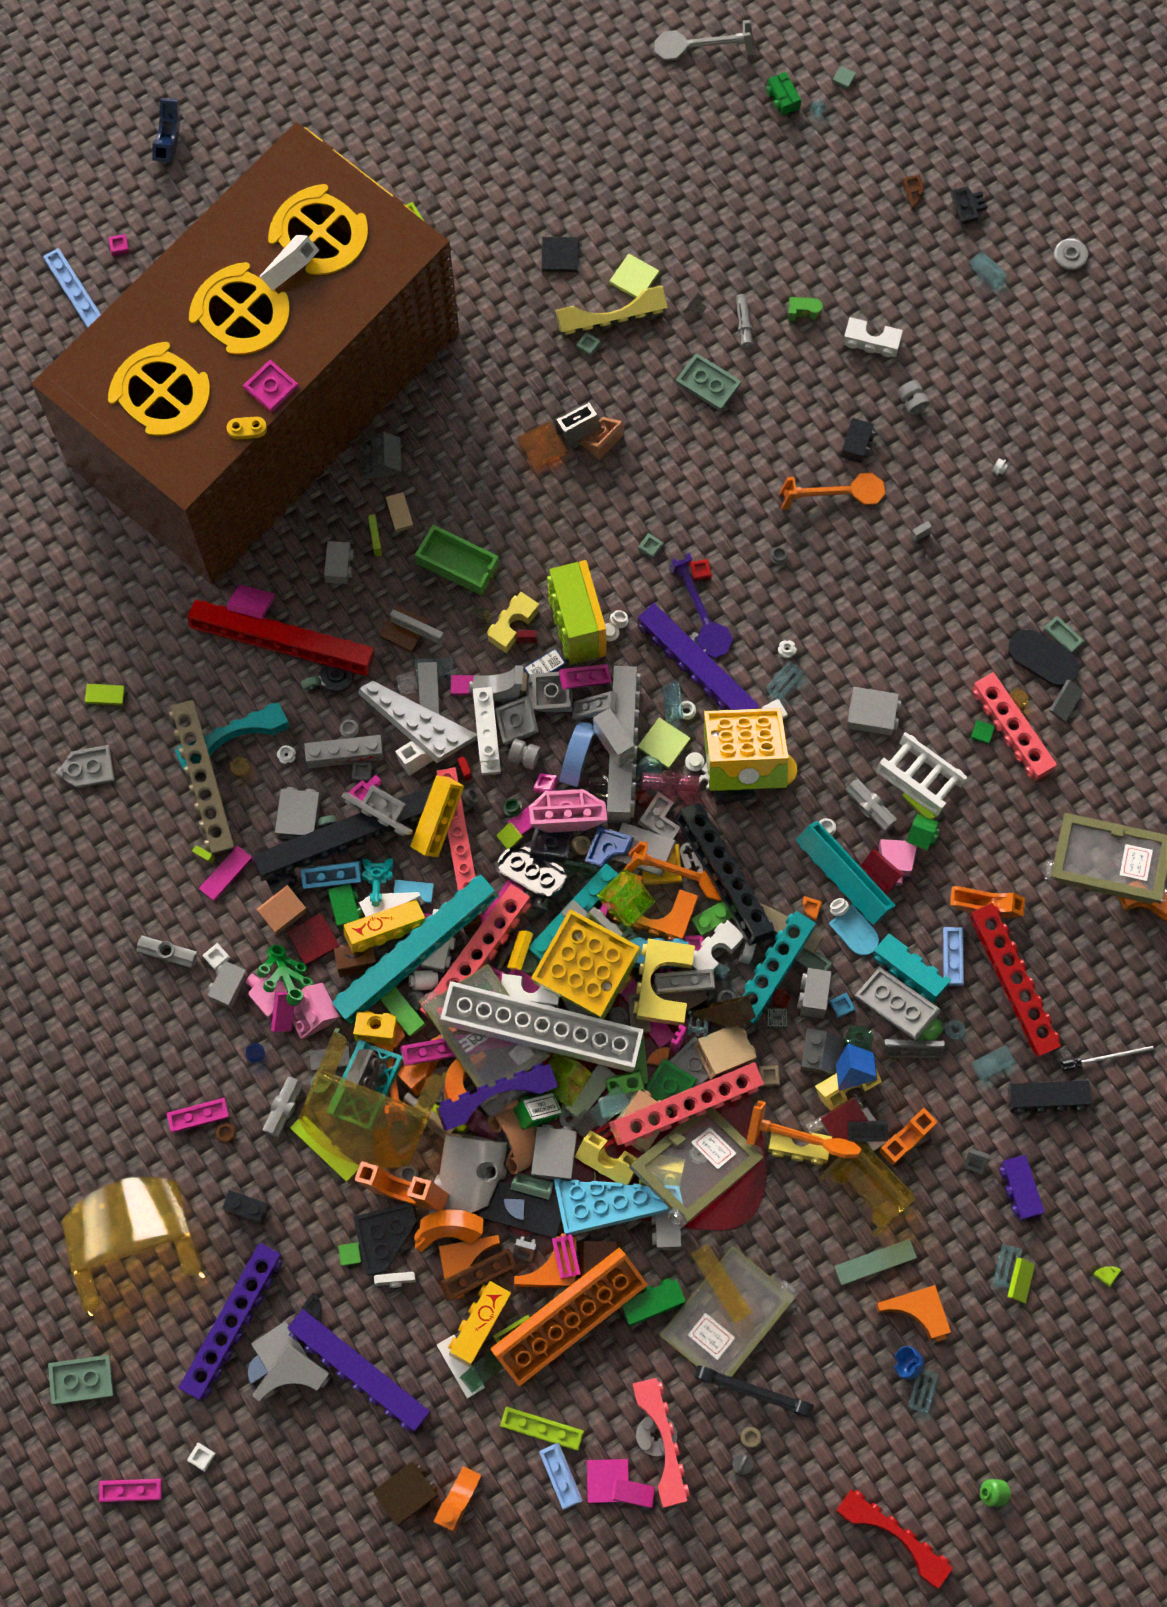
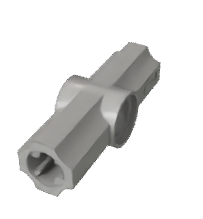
M859 779L854 780L846 788L845 791L858 803L861 812L866 817H871L884 832L897 822V819L884 806L882 799L877 794L871 793Z
M141 936L136 949L137 953L161 959L165 963L171 962L188 968H193L198 954L196 951L173 945L168 941L162 942L145 936ZM165 949H172L169 955H162Z
M293 1077L286 1079L280 1094L275 1097L272 1103L271 1113L264 1125L263 1132L279 1138L287 1119H290L295 1110V1102L304 1083Z

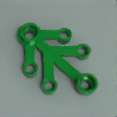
M278 944L272 945L267 950L268 959L263 965L259 966L257 974L262 978L268 977L270 968L274 963H276L277 970L270 979L264 982L263 989L269 993L273 992L276 983L282 978L288 993L286 996L287 1003L291 1006H297L301 1003L304 995L300 989L294 988L291 978L299 982L301 989L312 985L310 978L302 976L306 971V965L286 956V950L283 946ZM285 964H287V965L293 967L294 969H293V970L289 969L288 967L285 966Z

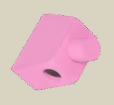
M881 839L879 843L880 854L901 871L903 876H910L917 846L906 841ZM903 876L895 886L903 885Z
M251 974L245 982L252 988L248 995L271 1021L275 993L287 992L285 985L282 981L278 980L274 991L269 993L263 989V985L267 979H270L271 975L259 979L254 974Z

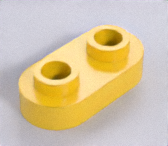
M261 417L234 418L228 422L227 432L231 438L236 440L260 438L266 434L267 426L265 420ZM254 424H259L258 427H253ZM236 425L240 426L238 429L233 428Z

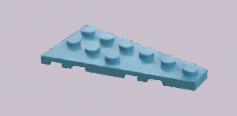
M554 1178L566 1236L675 1210L674 1208L671 1210L648 1186H642L641 1184L623 1185V1183L600 1181H563ZM665 1186L682 1203L679 1187Z

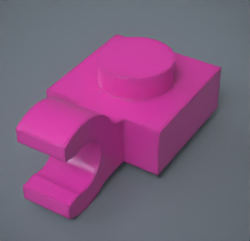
M375 775L368 783L361 780L348 793L363 801L371 785L377 788L382 785L381 779Z

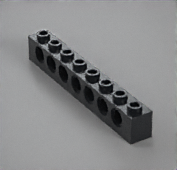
M700 803L680 809L675 820L748 945L751 946L769 939L775 930L773 923L765 914L764 908L755 897L753 889L746 882L744 874L736 865L734 857L730 855L725 842L717 833V829L710 821L706 810L703 809Z

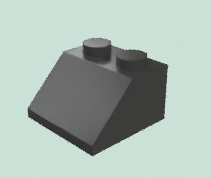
M807 1028L800 1071L830 1077L837 1073L836 1063L843 1053L845 1039L827 1031Z

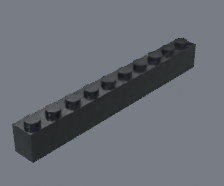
M432 786L397 798L406 804L397 820L399 823L405 826L407 824L414 825L420 821ZM361 812L253 854L252 862L261 882L264 880L271 881L282 873L289 874L300 866L307 867L315 860H325L333 853H343L351 846H361L369 839L381 838L385 835L384 833L389 831L395 832V828L391 825L385 826L379 823V818L374 815L370 817Z

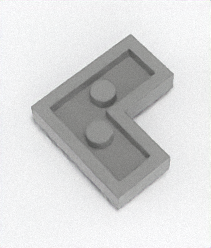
M657 792L638 821V824L650 832L673 839L680 829L678 825L665 817L674 802Z

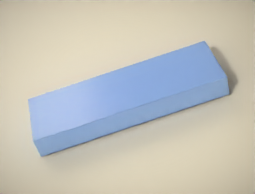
M943 927V978L947 976L951 979L948 986L964 985L963 928Z
M556 1443L539 1451L562 1509L565 1510L582 1502L583 1500L560 1444Z

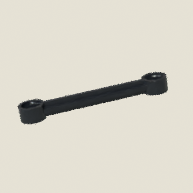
M698 1365L694 1378L782 1407L801 1416L811 1417L814 1405L806 1401L793 1399L727 1376L705 1366Z

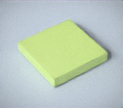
M628 254L610 279V284L636 298L643 289H648L659 274V270Z
M659 717L637 749L669 769L690 741V737Z

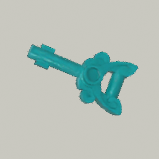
M392 858L385 860L384 863H371L370 860L363 859L364 872L362 873V879L364 881L368 880V883L373 884L370 902H372L374 907H378L379 902H382L380 885L393 878V873L391 872L393 869Z

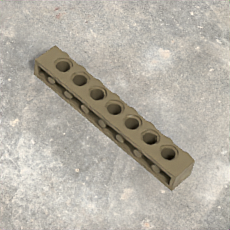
M190 700L171 705L172 711H169L171 722H175L177 729L174 730L176 740H180L182 748H179L181 758L186 759L187 766L184 769L187 778L191 777L192 784L189 785L192 796L196 795L197 803H194L196 813L201 814L202 821L199 822L202 833L206 832L207 840H204L206 849L211 851L212 855L232 850L235 846L195 702ZM185 718L191 720V724L188 727L181 726V721ZM188 737H195L196 743L189 746L186 744ZM194 755H200L201 761L198 764L191 763V758ZM199 773L206 774V780L202 783L196 781V776ZM210 792V800L203 801L201 799L202 793ZM209 810L216 811L217 815L214 819L206 818V813ZM215 828H219L222 831L221 836L218 838L211 836V832Z

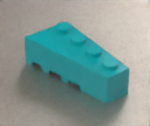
M888 934L874 949L873 959L880 966L884 965L889 969L888 972L892 976L900 978L905 985L934 1004L948 988L951 979L947 976L942 978L937 968L933 965L927 967L922 957L915 953L911 955L909 953L910 949L891 934Z

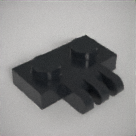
M968 186L951 190L950 194L960 224L978 221L979 216L977 212L988 209L987 204H984L986 202L985 198H982L984 196L983 192L971 194Z

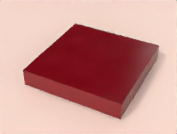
M873 849L860 865L886 895L903 876V873L876 849Z
M321 913L287 931L306 966L334 951V948L340 947Z
M854 1097L820 1118L832 1138L848 1140L847 1121H869Z

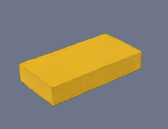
M518 932L507 968L512 970L522 969L533 936L532 932Z

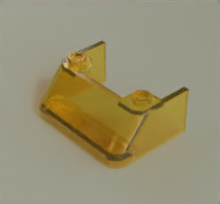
M858 1142L856 1145L862 1149L858 1158L838 1157L819 1179L822 1181L830 1175L835 1183L844 1184L848 1182L874 1209L872 1221L879 1228L872 1235L876 1237L914 1202L915 1197L867 1145Z

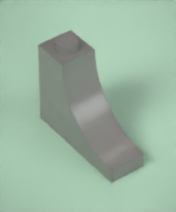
M515 665L511 671L498 675H474L473 682H469V693H472V699L474 700L473 689L492 687L493 701L511 703L518 700L522 687L523 666Z
M288 1344L253 1393V1397L260 1401L272 1389L291 1383L307 1385L315 1390H318L319 1387L323 1389L330 1379L327 1377L329 1372Z

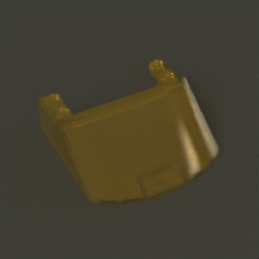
M336 1028L316 1072L298 1120L318 1144L346 1161L358 1165L362 1161L379 1166L380 1168L408 1166L447 1073L443 1072L442 1076L439 1074L430 1075L426 1079L415 1108L335 1075L347 1045L346 1038L339 1033L340 1029Z
M138 1177L114 1182L86 1196L62 1220L71 1273L76 1282L84 1313L88 1316L94 1315L93 1310L99 1304L98 1293L91 1273L92 1268L171 1241L175 1243L184 1273L189 1276L199 1275L201 1278L206 1277L176 1181L158 1177Z

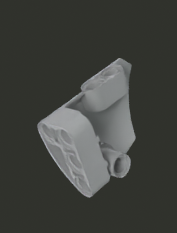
M445 1134L440 1173L434 1181L437 1186L449 1194L444 1210H461L473 1213L489 1205L498 1181L504 1179L507 1173L504 1161L508 1143L468 1134ZM493 1168L496 1170L495 1176L493 1175ZM430 1210L429 1214L437 1211Z

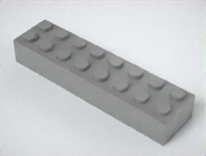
M614 666L613 692L617 694L613 713L634 745H637L640 673H637V667ZM635 746L633 761L626 766L621 765L618 767L610 756L607 823L622 824L624 822L630 824V818H634L636 782L632 781H636V764L633 763H637V746Z

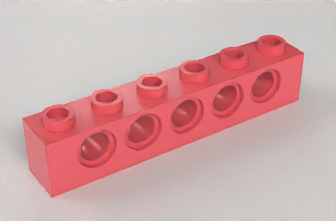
M992 672L975 682L972 688L974 698L977 701L980 700L985 714L991 716L996 730L1002 732L1005 743L1015 751L1014 755L1025 766L1027 775L1036 782L1053 772L1057 766L1056 762L995 673ZM993 694L996 697V699L991 700L987 697V695ZM1002 709L1006 711L1007 714L1001 715L998 713V710ZM1008 725L1016 726L1017 730L1009 729ZM1024 740L1028 745L1022 746L1019 741ZM1029 756H1036L1038 761H1032Z

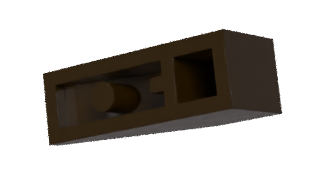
M748 995L703 1005L691 1012L693 1017L727 1027L738 1026L739 1028L750 1025V1021L756 1017Z

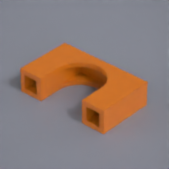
M624 871L609 911L611 921L617 924H628L630 928L637 931L643 929L654 937H659V935L666 937L667 941L684 939L697 904L698 896L679 890L673 909L667 916L661 919L646 918L636 907V899L643 883V877Z
M362 1161L355 1177L357 1183L374 1194L433 1211L444 1210L449 1196L446 1191L432 1181L414 1176L412 1182L389 1174L379 1166Z

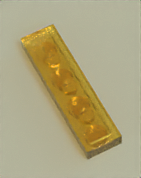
M707 1243L691 1254L693 1260L734 1324L750 1315L752 1311L709 1244Z

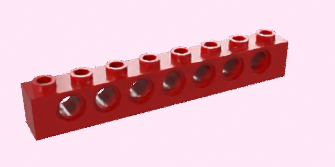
M990 903L969 913L968 916L1035 1057L1060 1047V1036L1052 1029V1020L1049 1014L1044 1012L1042 1007L1044 1006L1043 1001L1039 995H1036L1033 989L1035 984L1032 978H1028L1025 972L1027 970L1026 965L1017 955L1018 948L1014 941L1011 942L1008 936L1010 932L1007 925L1003 924L1000 919L1001 912L999 908ZM988 920L994 923V930L987 928L986 922ZM996 938H999V939L1002 940V942H1003V947H1002V948L996 947V945H995V939H996ZM1004 956H1008L1011 959L1010 966L1004 964ZM1013 974H1017L1019 976V984L1013 983ZM1021 992L1027 993V1002L1021 1000ZM1030 1010L1036 1012L1037 1018L1035 1020L1030 1019ZM1039 1028L1044 1029V1038L1038 1036L1037 1030Z

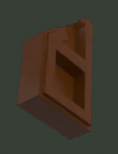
M919 174L902 178V184L911 210L915 208L925 190Z

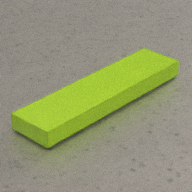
M305 1114L290 1127L300 1139L346 1182L358 1172L359 1165Z
M510 1407L505 1408L500 1424L502 1428L553 1444L559 1443L560 1446L579 1451L584 1434L583 1430Z

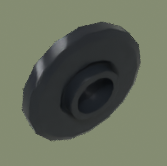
M324 665L319 672L320 684L330 692H342L352 685L354 673Z

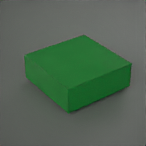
M976 720L970 739L989 745L995 726Z

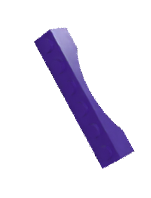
M543 1062L531 1066L532 1071L526 1073L525 1070L518 1071L513 1074L514 1078L509 1080L503 1077L495 1081L496 1085L489 1087L486 1084L478 1087V1092L470 1094L468 1091L458 1095L459 1099L453 1102L451 1098L440 1102L441 1106L436 1108L444 1131L467 1123L474 1110L487 1098L497 1093L518 1090L532 1094H541L558 1087L550 1064L543 1065Z

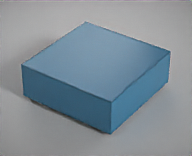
M847 992L829 1001L837 1019L856 1010Z

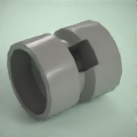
M918 380L904 384L897 392L902 402H905L904 406L910 415L918 414L930 405L926 394L922 393L923 388Z
M514 739L507 761L516 765L522 763L525 768L534 770L541 747L534 744L526 746L525 741Z

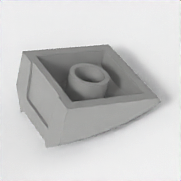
M559 672L530 675L527 681L526 696L531 698L534 711L573 712V688L562 689Z

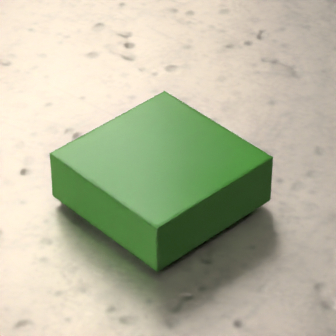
M358 1242L338 1245L341 1266L361 1263Z

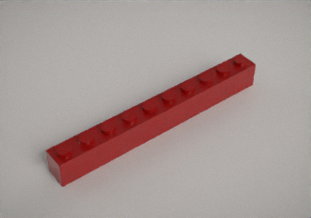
M195 599L187 616L188 628L364 676L368 675L374 660V648L368 645L317 633L314 630H306L295 625L284 624L277 620L260 619L227 610L225 606H218L207 601Z

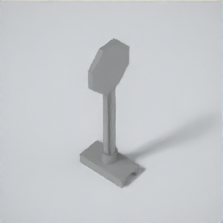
M744 20L743 33H736V35L686 40V37L676 30L664 31L655 40V54L664 61L677 60L687 48L737 43L745 44L747 55H755L750 20Z

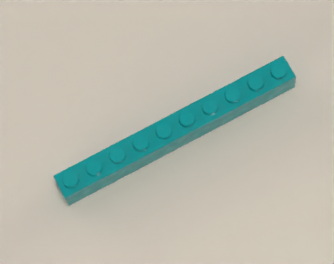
M481 874L474 877L469 882V885L456 892L454 898L442 904L434 915L427 917L425 923L419 928L413 929L410 935L405 940L398 942L390 953L383 955L375 966L369 967L360 979L354 980L346 991L339 993L332 1004L350 1024L354 1023L357 1012L363 1013L368 1011L499 898V894Z

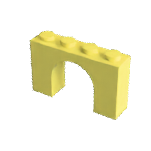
M648 939L647 944H643L642 956H645V961L640 963L639 969L642 981L637 983L636 994H640L639 1002L635 1001L633 1013H637L636 1019L678 1026L680 1024L684 1025L687 1003L668 1001L658 997L652 990L650 979L652 974L663 966L691 969L695 950L694 945Z

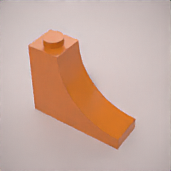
M572 1235L573 1243H574V1247H575V1252H576V1248H577V1237H573V1235ZM567 1240L565 1244L571 1271L575 1272L569 1240ZM561 1242L557 1243V1246L559 1250L564 1274H566L568 1272L566 1268ZM554 1250L542 1267L530 1274L514 1277L515 1287L568 1288L576 1282V1276L560 1278Z
M499 1235L476 1239L472 1244L464 1241L439 1246L444 1279L474 1265L477 1259L488 1250L501 1246ZM462 1294V1295H460V1296H458V1297H456V1298H454V1299L463 1298V1297H464V1294Z
M935 1285L876 1304L878 1313L898 1312L914 1319L925 1330L929 1340L935 1339L936 1342L946 1340V1335L951 1333Z
M464 1466L462 1467L449 1495L434 1520L437 1525L456 1533L481 1479V1474Z

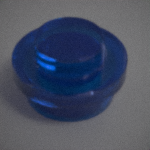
M252 1043L246 1048L245 1056L250 1062L258 1063L263 1060L265 1050L261 1044Z

